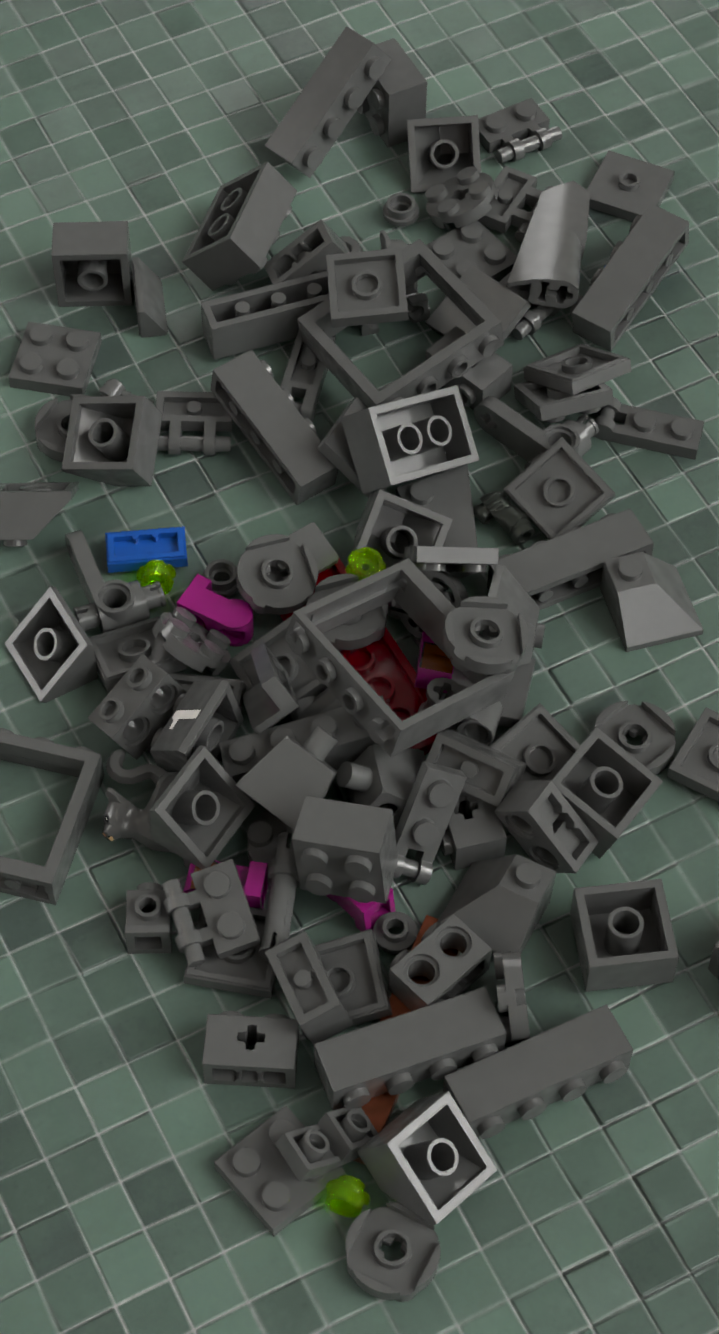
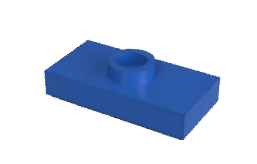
M185 526L105 533L108 573L188 567Z

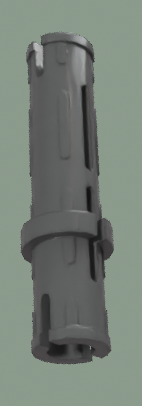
M288 832L280 833L277 836L275 862L268 872V882L271 884L262 943L259 949V956L267 961L269 960L265 951L289 939L296 888L300 887L292 840L291 846L287 842Z

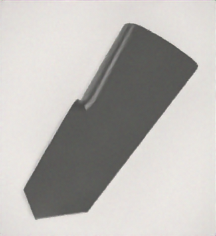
M570 181L541 192L508 279L507 288L530 284L528 300L533 304L554 308H568L577 302L579 297L581 260L584 254L588 231L590 191L575 181Z

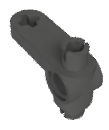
M492 396L486 397L474 408V416L480 427L525 459L527 463L524 469L529 467L561 437L582 457L591 449V438L595 437L599 432L598 425L592 418L584 424L589 417L586 414H582L576 421L565 420L561 424H553L542 430L505 403Z
M82 530L65 534L69 556L89 602L87 605L73 608L74 616L84 632L99 626L101 632L105 633L149 619V610L166 606V598L159 581L141 587L138 580L129 583L122 580L104 582Z

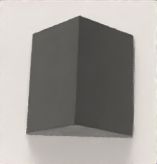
M50 586L5 642L6 647L40 702L44 703L98 679L93 644L58 589Z
M199 746L150 809L151 840L200 869L208 868L254 808L255 804L245 792L236 786L237 783L205 746Z

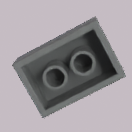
M268 161L220 186L182 262L212 291L226 284L231 286L249 273H258L268 261L266 255L270 247L280 236L278 230L283 220L292 211L291 203L297 190Z
M458 385L369 407L340 418L363 494L479 461Z

